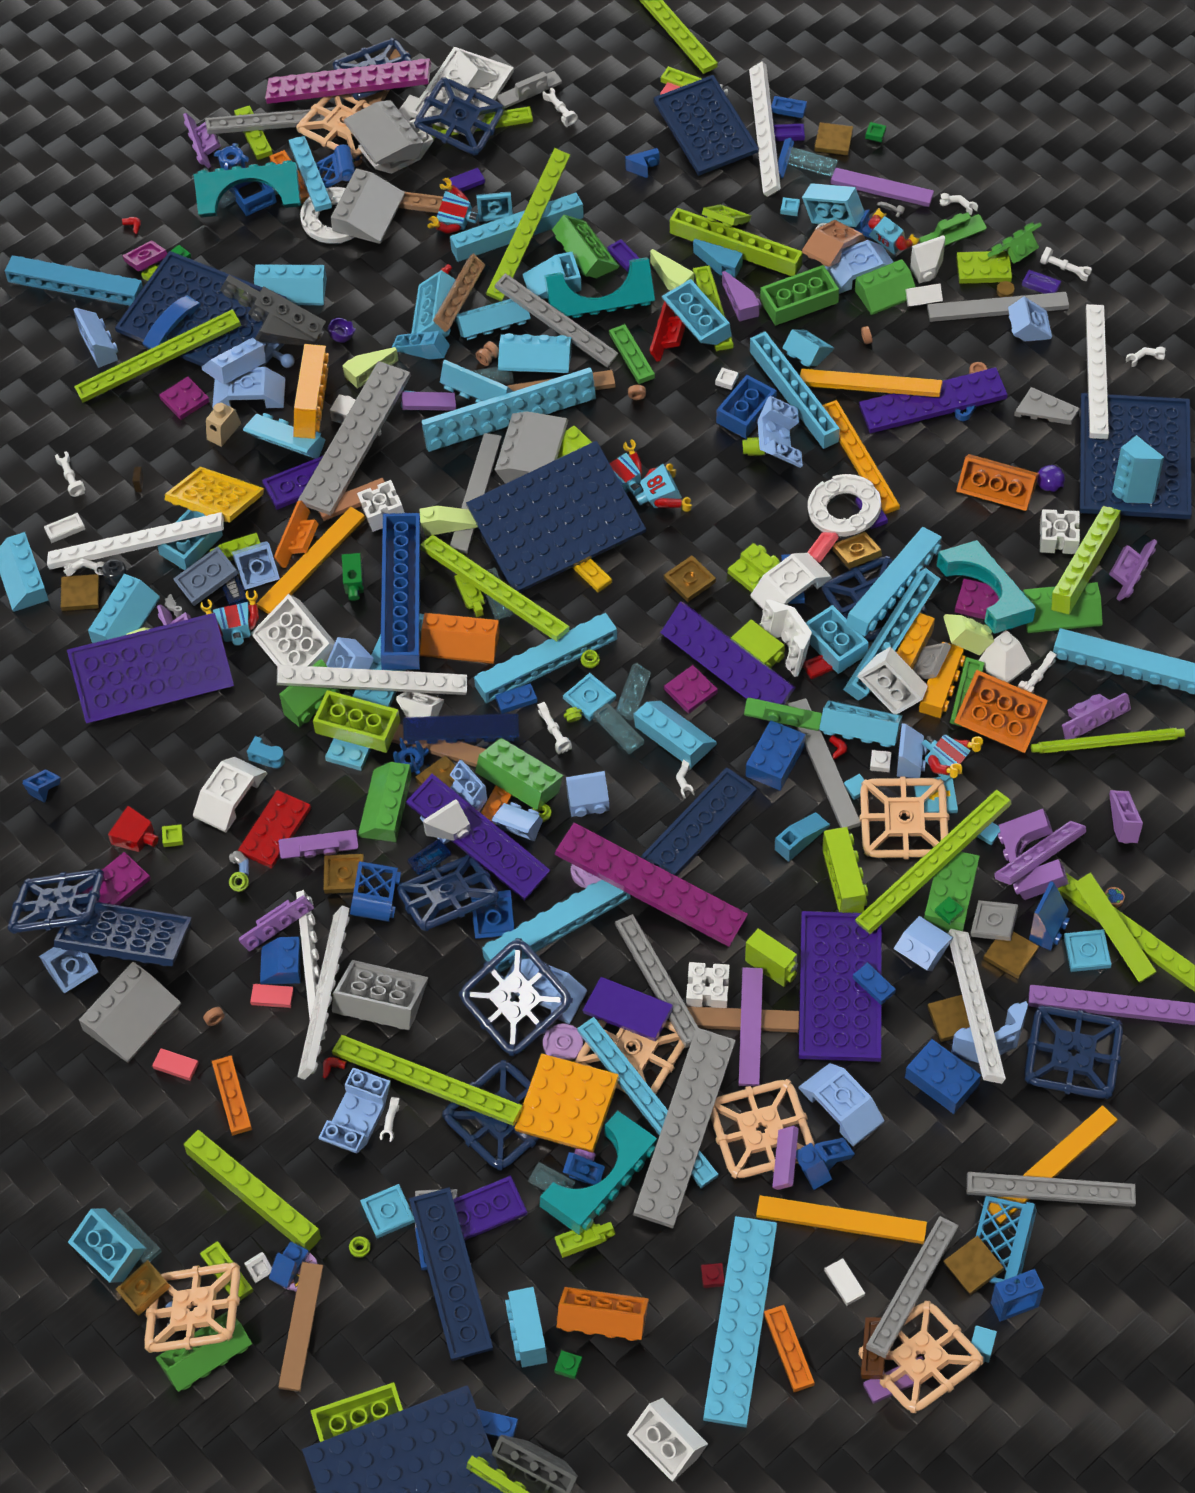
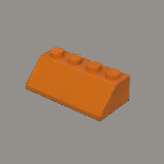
M968 454L965 457L956 491L1027 511L1039 473Z
M425 613L421 628L420 656L494 664L500 634L499 620Z
M564 1287L558 1306L556 1328H561L567 1332L574 1330L582 1331L588 1335L595 1333L603 1334L609 1338L616 1336L624 1337L630 1341L642 1340L649 1299Z

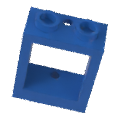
M253 182L240 183L228 191L245 215L248 216L276 203L275 191L272 187L257 182L263 191L245 199L242 198L237 189Z
M1036 1270L1027 1271L995 1284L991 1304L999 1321L1039 1307L1044 1287Z

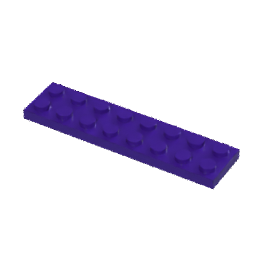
M995 367L942 381L940 397L893 393L859 402V407L869 432L874 433L953 413L956 409L964 410L969 406L975 405L976 407L1007 399V392Z
M684 602L678 604L660 632L746 699L754 698L784 705L796 688Z
M431 774L406 801V804L426 819L456 799L470 823L471 830L466 837L451 841L525 901L548 876L550 869L434 774Z

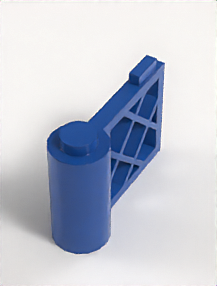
M348 145L337 146L333 154L316 163L320 176L323 171H327L324 178H322L325 188H329L342 180L350 181L355 167L351 148ZM333 161L330 168H327L328 163ZM335 173L336 177H334L331 180H328L331 174Z
M359 861L350 915L389 921V918H394L395 906H392L395 884H399L401 872H397L398 868ZM362 868L371 870L373 875L365 878L361 873ZM384 872L393 873L392 878L386 882L380 876ZM377 878L381 885L374 889L369 881ZM364 884L370 889V892L366 894L358 893V888ZM385 887L389 892V898L381 897L377 892Z

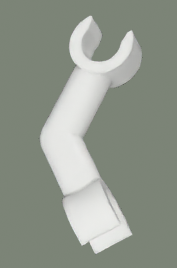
M947 193L941 194L940 204L942 206L959 202L970 215H972L973 209L976 211L978 209L977 203L969 202L961 195L949 196Z
M1142 348L1135 354H1128L1126 362L1134 360L1132 361V367H1135L1138 360L1145 355L1155 356V358L1163 360L1166 348Z
M80 559L73 564L69 563L64 566V573L70 576L77 569L85 566L95 570L96 574L103 575L102 570H99L98 567H102L104 562L99 561L95 563L87 559Z
M683 759L682 767L677 773L676 779L681 787V794L686 799L684 792L690 790L694 795V790L691 785L687 784L684 778L691 768L689 763Z
M391 1097L384 1130L380 1133V1140H383L385 1132L390 1134V1142L394 1139V1132L392 1131L393 1121L400 1107L398 1105L400 1098Z

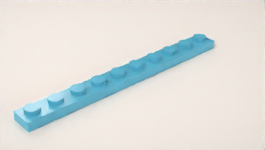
M594 1017L577 1028L578 1033L607 1070L619 1074L618 1084L660 1136L668 1110ZM699 1150L691 1176L702 1189L716 1179L718 1173Z

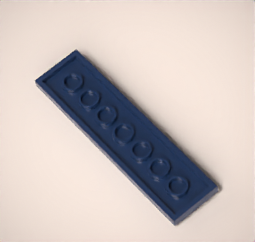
M726 767L643 853L641 858L677 876L757 792V788Z
M450 1187L409 1198L451 1361L493 1350Z

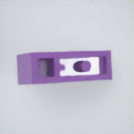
M726 271L722 272V285L738 320L743 321L758 317L759 309L761 308L759 298L756 299L753 291Z
M1110 790L1113 826L1118 841L1126 844L1138 843L1143 822L1129 791Z

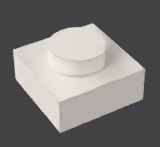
M722 368L715 380V385L732 390L739 373Z
M872 750L870 770L889 772L891 752Z
M263 1252L244 1263L255 1283L269 1275L272 1270Z

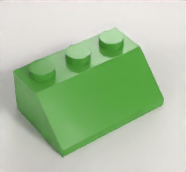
M902 259L856 277L855 292L871 315L907 301L905 289L915 288L911 271Z
M322 659L313 665L315 667H327ZM288 686L279 694L283 713L298 727H301L304 723L309 722L312 716L317 713L326 691L340 693V688Z

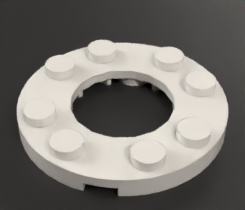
M326 188L331 205L338 204L346 188ZM310 197L304 202L300 218L303 229L310 237L324 243H343L354 238L353 236L334 232L327 225L324 226L318 220L320 211L315 212Z
M851 474L836 475L825 483L823 481L819 483L811 492L808 499L809 517L812 523L822 532L837 533L838 536L843 537L861 533L874 524L881 511L880 493L872 482L861 476ZM850 493L861 499L862 509L859 514L852 515L849 519H837L828 513L827 504L836 495Z

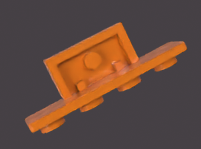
M302 500L297 501L274 555V559L282 568L287 567L292 554L307 553L319 525L315 519L307 520L310 510Z

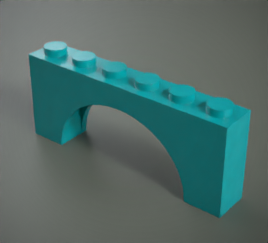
M287 160L283 161L282 164L266 163V166L253 164L249 165V168L235 166L232 167V170L218 168L215 169V172H208L207 170L198 171V174H194L198 215L200 218L217 216L218 205L222 196L230 188L244 182H260L269 185L279 193L285 208L302 206L296 163Z
M645 257L629 260V273L624 283L613 293L598 298L584 297L573 292L566 284L561 272L544 275L548 304L565 316L572 315L573 318L581 317L583 313L587 312L593 315L605 309L607 312L615 311L617 307L622 306L624 309L632 308L634 304L639 303L641 306L650 305L651 301H655L649 259Z
M977 540L939 551L937 567L946 577L953 575L973 577L986 583L996 592L999 601L987 608L985 623L994 634L1033 622L1036 611L1035 605L1030 602L1024 592L1017 587L1015 582L1005 573L1004 569L996 563L995 559L990 556Z
M619 1111L605 1124L604 1135L614 1145L618 1158L610 1174L601 1182L582 1189L565 1188L553 1182L540 1196V1207L578 1235L583 1230L587 1231L591 1227L593 1219L605 1211L606 1204L610 1200L614 1201L621 1187H626L630 1183L632 1175L643 1168L645 1160L648 1157H653L657 1145V1138Z

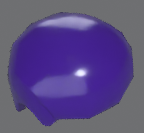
M343 318L333 319L328 325L329 336L335 342L340 343L348 342L353 337L356 329L353 328L351 321Z
M1047 465L1039 470L1037 479L1039 488L1045 491L1056 492L1058 488L1064 487L1065 476L1059 467Z

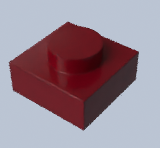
M722 1263L701 1265L703 1288L724 1286Z

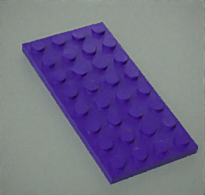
M215 613L67 650L86 723L234 686Z
M802 911L799 1059L881 1062V1005L853 979V974L868 962L881 975L882 924L869 934L856 923L855 919L861 913Z

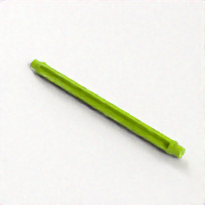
M1168 728L1154 731L1045 741L1031 744L1032 753H1049L1063 750L1172 740L1178 737H1185L1184 728Z

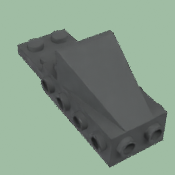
M228 275L220 289L226 297L238 300L239 304L244 307H250L251 309L248 314L251 315L252 319L263 322L255 337V340L258 342L316 345L324 333L322 328L326 322L325 320L264 286L259 292L233 276Z

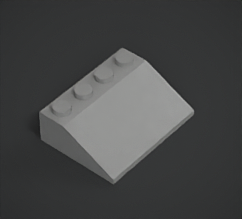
M391 100L376 102L344 119L343 122L375 164L419 158L424 142Z
M356 168L331 216L332 231L380 244L405 196V192L372 172Z
M528 411L512 413L495 471L504 483H508L557 459L568 423L567 418Z
M352 960L333 992L332 1012L343 1016L359 1018L360 1020L376 1022L381 1025L409 1030L418 1012L428 977Z
M132 962L85 1012L79 1021L84 1032L128 1063L180 1007L181 1002L147 971Z

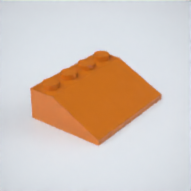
M976 670L954 723L1025 753L1048 700Z

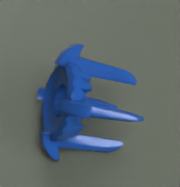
M236 143L218 150L214 154V156H218L220 166L225 170H231V166H238L239 163L242 168H246L245 161L248 162L249 158L243 155L242 150L238 148L239 145ZM229 155H234V159L232 160L227 159V157Z
M400 737V747L402 750L399 753L397 751L394 752L395 763L410 764L411 772H415L416 775L420 774L419 769L424 763V757L429 752L428 748L423 749L419 741H415L416 747H406L403 739ZM408 755H410V763L405 761V758Z

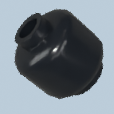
M119 559L108 560L102 566V573L108 585L117 586L124 574L128 575L125 564Z

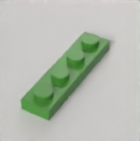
M624 324L609 330L610 337L638 384L654 379L655 374L627 326Z
M966 657L952 710L951 724L958 725L954 721L975 671H983L984 662Z

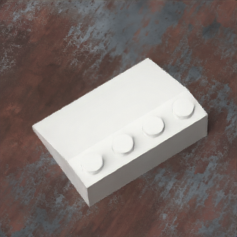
M290 594L251 632V635L277 666H313L320 659L326 664L335 644L334 640L305 605Z

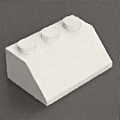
M891 647L877 654L857 676L893 714H898L923 700L928 687Z
M663 1398L650 1403L627 1434L671 1481H675L691 1466L708 1445Z

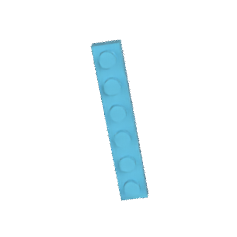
M305 136L290 139V148L315 212L332 208L330 198Z

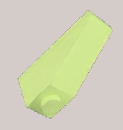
M654 249L650 251L651 264L668 290L671 291L690 279L694 282V272Z
M393 347L355 356L343 365L344 377L358 389L366 383L378 361L388 365L398 361L397 349Z
M444 506L420 509V524L425 536L478 527L468 509Z

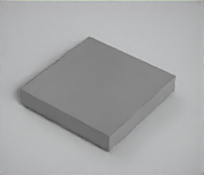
M946 642L923 647L912 670L922 680L937 677L951 645Z
M978 900L971 937L1011 941L1018 904Z

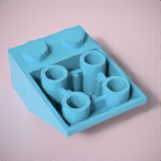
M573 252L554 255L525 272L523 278L526 288L541 299L547 298L544 275L561 272L566 284L573 292L581 291V276Z

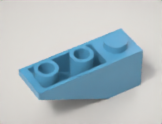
M694 239L693 253L707 265H710L719 275L726 271L736 278L743 265V253Z
M440 331L397 335L392 348L395 347L397 352L425 359H440L445 357L450 345Z
M815 812L790 825L775 838V850L789 862L824 832L830 824Z

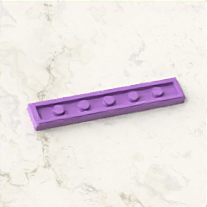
M835 168L831 178V184L856 187V190L927 207L930 206L934 195L933 190L840 168Z
M1069 821L995 873V879L1009 885L1013 884L1086 833V826Z
M743 968L739 1086H759L763 968Z

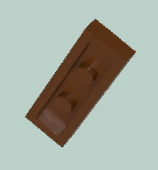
M865 1318L861 1367L862 1379L884 1380L885 1358L866 1349V1345L881 1318Z

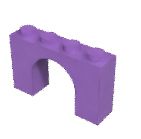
M1043 809L1000 824L998 836L1001 844H1004L1006 848L1003 850L1004 856L1007 861L1011 862L1022 854L1027 844L1050 835L1053 831L1047 814ZM1057 859L1034 868L1018 879L1013 886L1016 894H1020L1026 900L1045 893L1050 881L1054 882L1057 888L1065 886L1069 882L1063 865Z

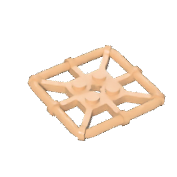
M350 94L323 97L296 126L297 131L320 143L323 147H328L332 150L339 146L332 142V139L338 135L347 140L348 146L351 148L352 157L356 159L362 152L359 148L355 150L352 140L354 135L346 124L342 122L345 118L370 106V104L364 99L355 100ZM333 97L336 107L330 111L323 106ZM340 97L355 104V106L350 109L342 105ZM318 114L326 117L322 121L309 122ZM324 128L330 132L324 138L310 130Z
M900 776V778L869 779L861 783V815L859 816V821L862 823V846L867 857L903 858L904 860L910 857H924L931 849L909 850L908 836H922L935 847L939 841L925 830V820L940 821L941 840L948 835L949 814L947 813L946 788L942 779L905 778V776ZM875 786H900L901 797L888 798ZM906 786H931L921 797H906ZM868 791L884 804V813H869ZM938 791L939 813H924V802ZM902 813H906V816L910 817V819L903 821L899 817L902 816ZM885 821V831L870 845L869 822ZM903 836V850H875L888 837Z
M667 1020L664 1027L674 1033L658 1037L656 1042L622 1028L619 1029L616 1035L605 1030L645 1082L643 1070L649 1061L662 1067L661 1072L651 1086V1090L656 1095L668 1074L674 1070V1064L685 1048L671 1022ZM598 1021L601 1027L604 1028L607 1022ZM679 1040L667 1061L653 1054L658 1045ZM585 1042L578 1053L575 1063L590 1066L588 1065L589 1063L600 1061L596 1054L587 1055L591 1048ZM633 1044L636 1045V1051L630 1052L629 1048H627L628 1046L632 1047ZM617 1083L616 1088L625 1092L622 1089V1087Z
M788 1079L777 1080L752 1088L747 1086L744 1090L716 1098L710 1118L717 1136L715 1139L717 1144L720 1145L727 1169L732 1174L731 1177L735 1179L746 1178L771 1170L774 1172L775 1157L771 1148L777 1147L778 1130L784 1127L799 1124L806 1145L812 1143L813 1146L815 1145L806 1121L808 1117L803 1112L796 1089ZM781 1088L771 1106L757 1108L754 1095ZM788 1092L796 1116L780 1120L777 1109ZM747 1097L752 1111L738 1114L721 1104ZM718 1113L736 1121L740 1131L728 1135L724 1134ZM758 1126L766 1127L765 1133L756 1131ZM743 1139L746 1151L738 1165L735 1166L728 1143ZM797 1143V1149H796V1151L799 1150V1149H801V1148L804 1147V1146L801 1145V1144H799V1143ZM766 1151L769 1163L743 1169L751 1154Z
M237 1263L205 1267L198 1265L193 1266L192 1269L161 1274L166 1281L193 1277L192 1289L177 1291L171 1286L167 1292L173 1296L172 1307L157 1309V1299L146 1310L147 1324L144 1341L145 1349L149 1353L182 1348L190 1350L196 1346L221 1343L226 1340L230 1341L233 1338L237 1306L240 1304V1298L238 1297L240 1266ZM225 1272L211 1286L200 1287L201 1276ZM231 1280L230 1296L227 1299L216 1300L217 1293ZM198 1306L195 1307L193 1311H190L191 1307ZM228 1308L226 1328H223L214 1321L215 1310ZM171 1317L170 1324L153 1339L156 1319ZM210 1326L218 1333L217 1335L194 1338L195 1328ZM187 1330L184 1340L165 1342L176 1331Z
M924 1301V1303L913 1308L904 1325L923 1312L921 1331L910 1339L900 1331L897 1337L903 1344L894 1351H889L885 1360H894L899 1368L890 1375L884 1373V1380H880V1385L883 1388H887L904 1408L910 1410V1413H917V1411L926 1408L946 1392L950 1393L954 1390L955 1385L976 1371L983 1364L984 1359L978 1349L961 1332V1328L958 1325H954L931 1301ZM930 1313L948 1330L946 1334L936 1341L928 1333ZM955 1338L971 1356L948 1355L942 1347ZM863 1346L859 1348L858 1353L861 1359L863 1355ZM919 1354H925V1355H924V1357H925L924 1360H922V1359L916 1360L917 1355H919ZM948 1364L967 1365L950 1379H946L939 1372ZM905 1374L914 1382L911 1401L894 1384ZM933 1376L941 1385L919 1401L921 1384Z

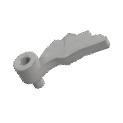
M878 202L877 204L880 207L897 212L896 217L903 214L905 210L900 205L896 208L884 202Z
M172 594L168 595V598L165 599V606L168 610L174 611V615L178 618L182 615V607L176 606Z

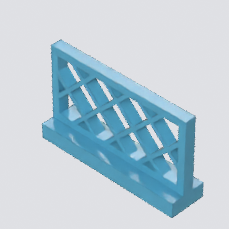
M990 1196L985 1197L976 1236L978 1235L983 1243L988 1242L992 1249L991 1253H995L1000 1264L1006 1270L1005 1279L994 1277L989 1282L996 1284L1022 1274L1037 1212L1035 1204L1029 1202L1023 1204ZM989 1204H999L1002 1210L991 1216L988 1211ZM1013 1208L1022 1209L1020 1216L1014 1220L1007 1213ZM1005 1214L1010 1222L999 1228L994 1219ZM992 1221L997 1230L986 1236L983 1227ZM1013 1226L1016 1234L1007 1240L1002 1231ZM1000 1233L1005 1242L994 1248L989 1239ZM1008 1246L1011 1254L1002 1260L997 1251Z

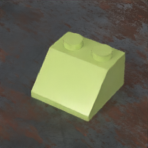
M945 614L943 616L952 644L981 655L994 642L992 630L989 626L982 625L962 615Z

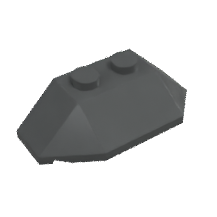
M500 1435L492 1453L498 1468L507 1474V1478L512 1482L518 1481L523 1484L529 1493H571L578 1478V1475L566 1461L527 1440Z

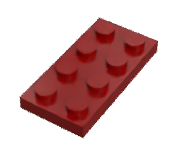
M277 790L238 851L247 858L273 869L280 858L278 841L280 839L293 838L311 810V805Z

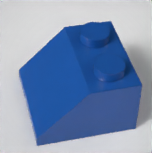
M511 890L498 891L499 898L496 902L473 911L475 938L502 936L505 932L514 930ZM471 897V901H472V902H475V901H477V900H479V899H482V898H473V897Z
M279 937L262 947L260 984L300 983L302 947L299 937Z

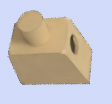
M217 403L213 407L214 410L206 418L207 440L222 447L240 426L241 421L235 409L223 403Z

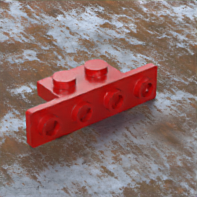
M665 301L650 346V353L657 362L661 361L664 348L680 346L686 326L678 316H674V311Z

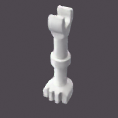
M550 88V94H547L545 91L542 92L543 99L552 102L555 105V109L563 114L561 121L566 127L577 121V114L574 111H568L566 105L557 99L553 88Z
M1046 247L1040 263H1052L1059 266L1062 270L1066 269L1076 273L1081 280L1087 281L1092 270L1090 267H1078L1068 263V260H1060L1051 256L1053 250Z
M64 452V458H59L58 454L55 455L57 463L63 467L65 479L70 484L68 486L69 494L73 497L85 494L83 482L75 480V473L70 468L68 452Z
M1050 651L1038 670H1034L1031 674L1030 680L1028 682L1021 681L1018 684V688L1033 694L1035 684L1041 681L1046 670L1053 666L1057 654Z
M545 702L537 704L539 715L545 720L548 725V731L554 735L557 741L555 743L556 752L560 754L561 752H567L568 749H572L570 740L562 736L559 731L560 727L553 721Z

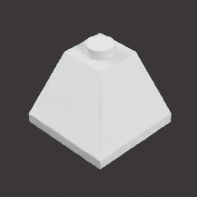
M458 50L457 72L464 86L478 89L498 77L478 56Z
M944 235L912 246L910 270L919 284L936 277L943 262Z
M1007 630L994 639V642L978 660L984 662L983 669L987 673L1007 683H1010L1031 666V662L1021 643Z
M403 692L396 698L409 722L415 724L420 729H427L434 725L444 703V699L418 692Z
M456 799L423 820L425 834L431 837L448 840L462 839L471 830L470 823Z

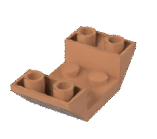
M833 220L815 229L802 249V253L808 255L811 259L821 262L824 266L831 267L840 261L843 249L866 241L862 233L837 220Z

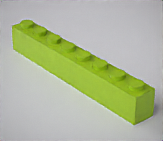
M677 208L670 218V234L690 241L698 239L743 253L744 260L789 276L797 275L802 267L803 253L800 250L734 227L724 226L720 222L710 221L705 217Z
M1102 507L1052 592L1051 610L1065 614L1071 613L1119 529L1121 510L1113 509L1112 507Z
M197 1130L184 1143L187 1155L293 1243L310 1251L321 1240L319 1229L201 1131Z

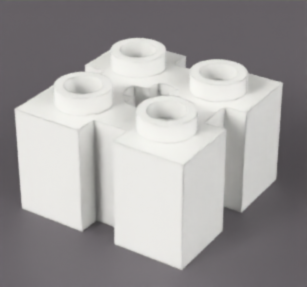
M391 480L377 485L378 489L373 491L369 488L357 493L372 532L383 528V514L405 513Z
M1042 509L1040 552L1055 553V549H1060L1065 554L1076 553L1080 542V529H1078L1079 511L1064 510V514H1057V510Z
M689 962L686 1006L727 1008L729 965L713 964V968H705V963Z

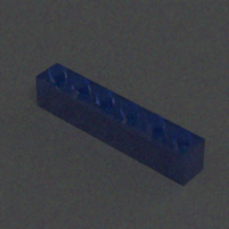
M517 713L402 717L403 741H407V744H415V741L426 740L427 744L438 743V740H446V743H457V739H465V742H476V738H484V742L495 741V738L514 741V737H519Z

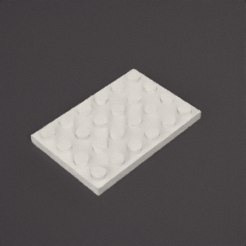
M454 47L411 110V117L416 118L424 105L425 98L430 95L442 77H447L462 84V80L458 77L457 72L458 50L478 56L498 76L495 80L476 89L477 92L493 100H496L497 95L500 94L513 74L514 67ZM442 87L435 99L447 104L449 98ZM451 87L455 96L463 100L467 99V94ZM476 98L470 102L478 107L490 106ZM432 106L428 109L424 118L440 115L442 110ZM486 114L480 115L478 120L482 121ZM440 122L433 124L445 129L449 128V126ZM473 126L471 129L472 135L477 129V127ZM454 129V131H453V132H456V133L465 135V134H463V133H461V132H459V131H457V130H455V129Z

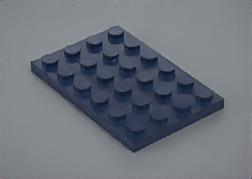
M714 75L654 97L653 102L698 176L758 153V146Z
M96 902L90 921L86 924L61 927L54 940V947L63 950L80 951L82 953L99 954L105 957H117L123 960L130 959L142 963L173 966L191 925V917ZM88 903L77 904L75 909L85 912Z

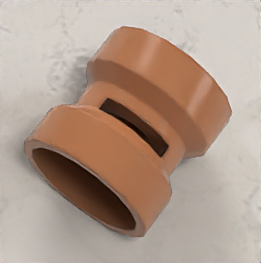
M488 341L483 349H479L476 352V358L482 365L488 366L493 358L495 359L499 356V348L493 342Z

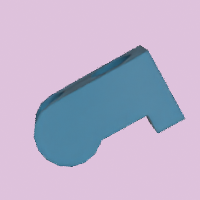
M254 737L247 750L249 760L272 768L282 767L285 763L283 750L278 746L271 747L265 745L262 738Z

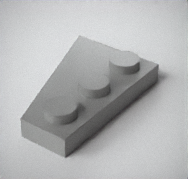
M1031 387L1016 409L1014 416L1021 417V415L1031 416V419L1039 417L1048 419L1050 422L1071 425L1079 413V408Z

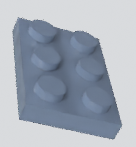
M217 546L173 580L193 606H195L239 573Z

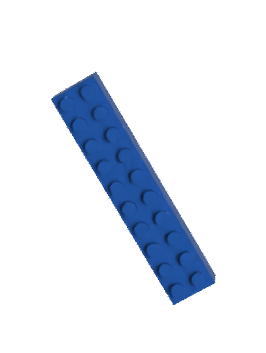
M420 513L383 514L382 670L420 669Z

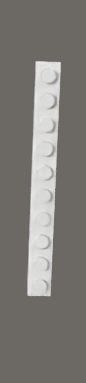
M762 61L749 69L762 188L763 194L768 197L780 190L781 187L767 66Z
M1086 304L1089 437L1108 439L1104 305Z
M222 512L50 551L48 552L47 566L51 570L64 567L69 563L73 564L80 559L95 560L222 531L224 529V516Z
M278 665L277 685L466 695L467 675Z
M343 905L333 915L297 1077L304 1080L310 1074H314L318 1066L316 1059L321 1051L320 1041L325 1034L323 1027L329 1016L327 1009L332 1001L331 991L336 984L334 977L339 969V964L337 963L343 951L341 945L346 937L344 931L350 919L348 917L349 908Z
M950 929L947 934L953 937L950 942L951 952L983 1080L1002 1084L1006 1078L969 933Z

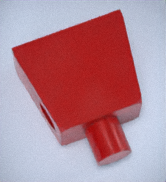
M127 806L108 833L112 845L140 852L145 844L155 847L159 840V837L153 834L152 822L129 806Z

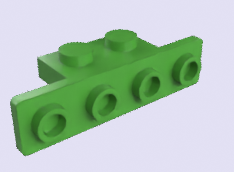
M968 212L965 214L959 213L950 220L944 219L940 221L933 233L920 237L919 241L923 243L944 235L945 246L985 231L987 227L979 214L971 217Z
M1032 222L1024 226L1025 230L1016 231L1013 233L1014 237L1010 236L1002 240V245L999 243L991 248L992 251L987 254L988 257L999 254L1006 249L1013 263L1020 261L1039 248L1032 232L1042 226L1041 223L1034 224Z
M747 698L744 711L745 716L771 720L819 731L822 713L754 698Z

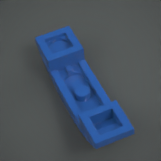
M188 295L175 301L155 321L147 333L143 345L152 349L168 341L166 336L186 315L190 317L201 306V303Z

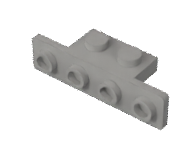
M543 71L516 83L515 88L497 95V99L503 104L504 108H507L562 84V80L555 71L548 74Z

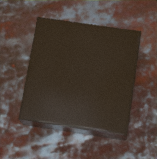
M142 467L134 468L132 481L136 492H142L144 475Z

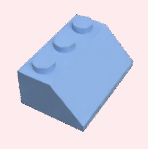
M79 308L73 309L79 332L98 368L117 361L116 353L119 351L115 342H111L110 332L105 331L106 326L103 319H99L94 312Z
M254 338L248 339L208 361L202 366V370L222 384H226L266 363L264 345Z

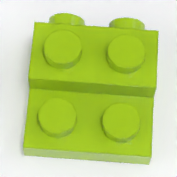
M753 543L741 553L740 559L728 568L727 573L749 591L753 592L762 576L778 565L780 561L774 555L770 557L762 545L757 546Z

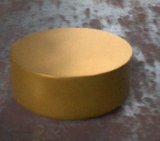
M1008 281L1000 282L997 285V295L1001 298L1012 297L1015 289L1014 285Z

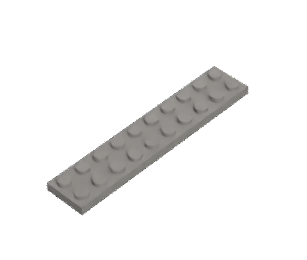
M380 361L377 362L298 501L302 500L308 508L330 516L333 514L411 377L410 372Z
M696 1027L633 1213L634 1216L674 1228L735 1044V1039Z

